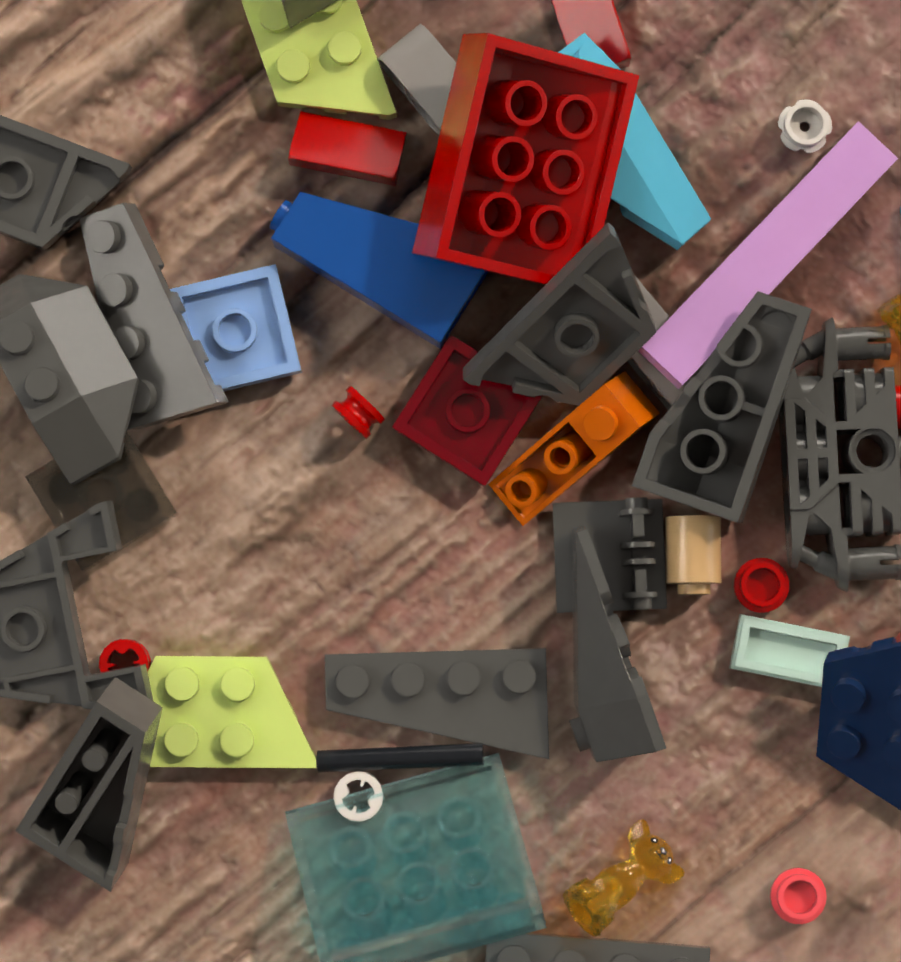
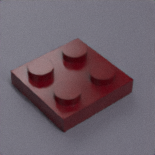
M450 335L393 424L392 429L481 486L486 487L543 395L531 397L512 392V385L482 380L480 386L467 383L463 380L462 368L478 351Z

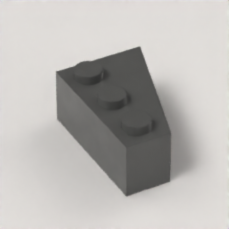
M115 677L91 709L15 831L111 892L129 863L163 707Z

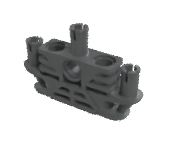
M830 318L823 322L821 331L802 341L779 412L786 553L789 566L796 569L799 561L813 567L814 571L834 579L837 588L847 592L849 581L901 580V564H880V561L901 559L900 544L848 548V538L859 537L863 533H865L866 537H876L882 535L883 532H885V536L901 534V435H898L894 367H883L877 373H874V368H863L857 374H854V369H838V361L889 360L891 356V343H868L886 342V338H891L889 325L835 328L834 319ZM818 358L817 375L797 376L796 366L808 359L814 360ZM833 382H837L839 422L835 421ZM852 434L847 438L841 452L843 466L849 474H839L837 435ZM861 439H872L881 447L883 456L878 467H867L858 459L856 450ZM839 486H843L845 528H841ZM825 535L828 553L825 551L818 552L803 545L805 536Z

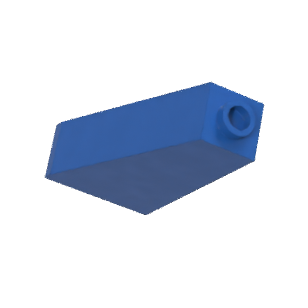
M300 192L293 203L285 200L275 213L269 228L275 231L271 237L275 248L440 350L489 273L488 271L412 254L419 224Z

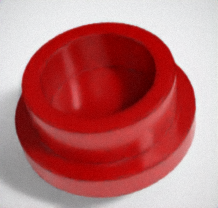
M755 558L744 563L736 572L733 583L734 593L739 603L746 609L756 613L770 612L781 606L787 598L789 592L788 575L784 568L776 561L769 558Z

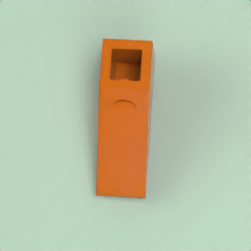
M624 371L602 385L488 485L521 525L524 526L660 413Z

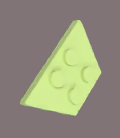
M241 0L278 106L306 109L307 107L319 108L325 112L346 115L347 112L377 115L379 119L387 120L397 117V112L357 0H337L291 28L289 27L281 0Z
M155 656L148 670V677L153 701L163 707L150 767L317 768L316 755L305 737L298 718L279 683V679L268 657Z

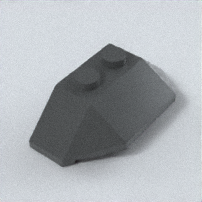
M18 274L0 285V365L32 425L73 487L121 460L125 444L123 441L131 419L140 380L87 285Z

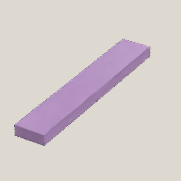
M858 121L638 352L679 389L709 358L719 341L757 291L769 295L898 158Z

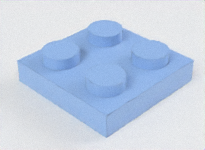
M276 264L170 289L171 292L178 293L186 310L182 314L193 340H200L209 359L205 363L214 384L221 385L223 391L302 373Z

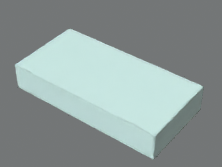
M740 614L729 669L822 687L823 666L828 652L847 648L850 636Z

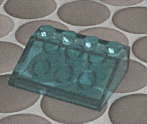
M499 753L485 756L484 766L445 767L381 785L383 793L375 794L373 788L348 794L342 799L343 803L335 805L334 799H329L285 812L320 962H425L547 928ZM383 796V803L378 813L370 819L361 822L351 821L343 817L337 810V808L346 807L352 811L353 807L357 806L356 813H362L370 808L368 800Z

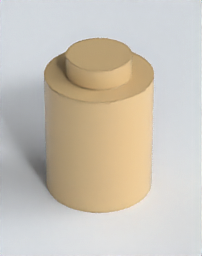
M710 515L665 517L666 584H677V595H710V584L722 583L721 517Z

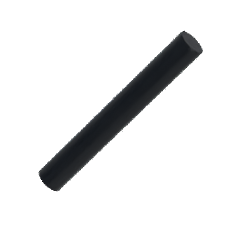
M483 743L318 750L316 762L318 773L484 766Z

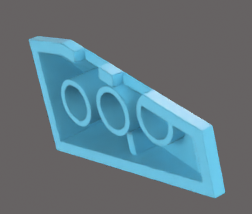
M585 33L558 52L621 70ZM635 93L611 199L620 204V210L624 217L678 250L710 222L711 217Z

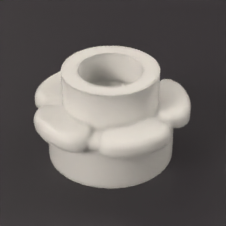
M797 101L793 107H786L779 116L778 127L782 129L781 141L792 151L802 149L806 153H813L820 150L826 143V135H829L832 131L830 115L815 101ZM802 122L809 124L810 129L807 132H803L800 129Z

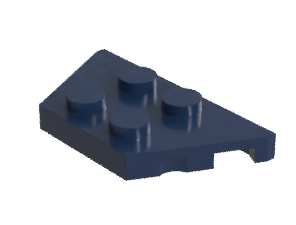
M895 637L874 641L870 646L864 648L852 646L830 651L823 666L816 757L901 810V642H897Z

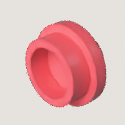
M791 868L783 871L774 880L770 890V900L774 911L783 920L792 924H806L815 920L822 913L826 904L827 894L822 880L815 873L804 868Z

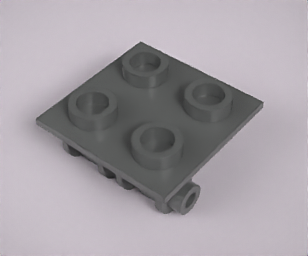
M636 497L614 501L552 503L557 613L573 612L572 529L581 525L585 526L589 531L612 595L613 603H611L613 611L667 609L662 499Z

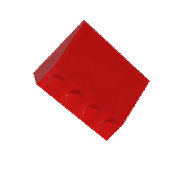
M490 33L463 34L412 254L546 285L604 227L640 75Z

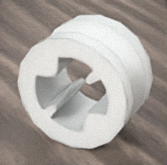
M355 771L346 774L339 780L334 789L333 799L336 809L343 817L351 821L361 822L370 819L378 813L383 804L384 792L381 783L375 776L368 772ZM361 780V787L367 782L373 788L375 794L368 798L370 806L368 810L357 812V805L352 810L345 805L343 798L350 793L347 784L351 781Z

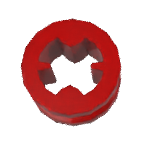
M349 386L345 390L347 392L346 399L342 402L335 401L331 406L367 440L371 435L370 427L375 423L381 425L385 418L357 390Z
M119 639L113 641L104 648L100 655V672L110 671L112 667L117 666L116 663H111V658L116 651L121 654H127L131 649L139 657V660L133 663L146 664L148 672L151 666L149 652L143 644L135 640Z

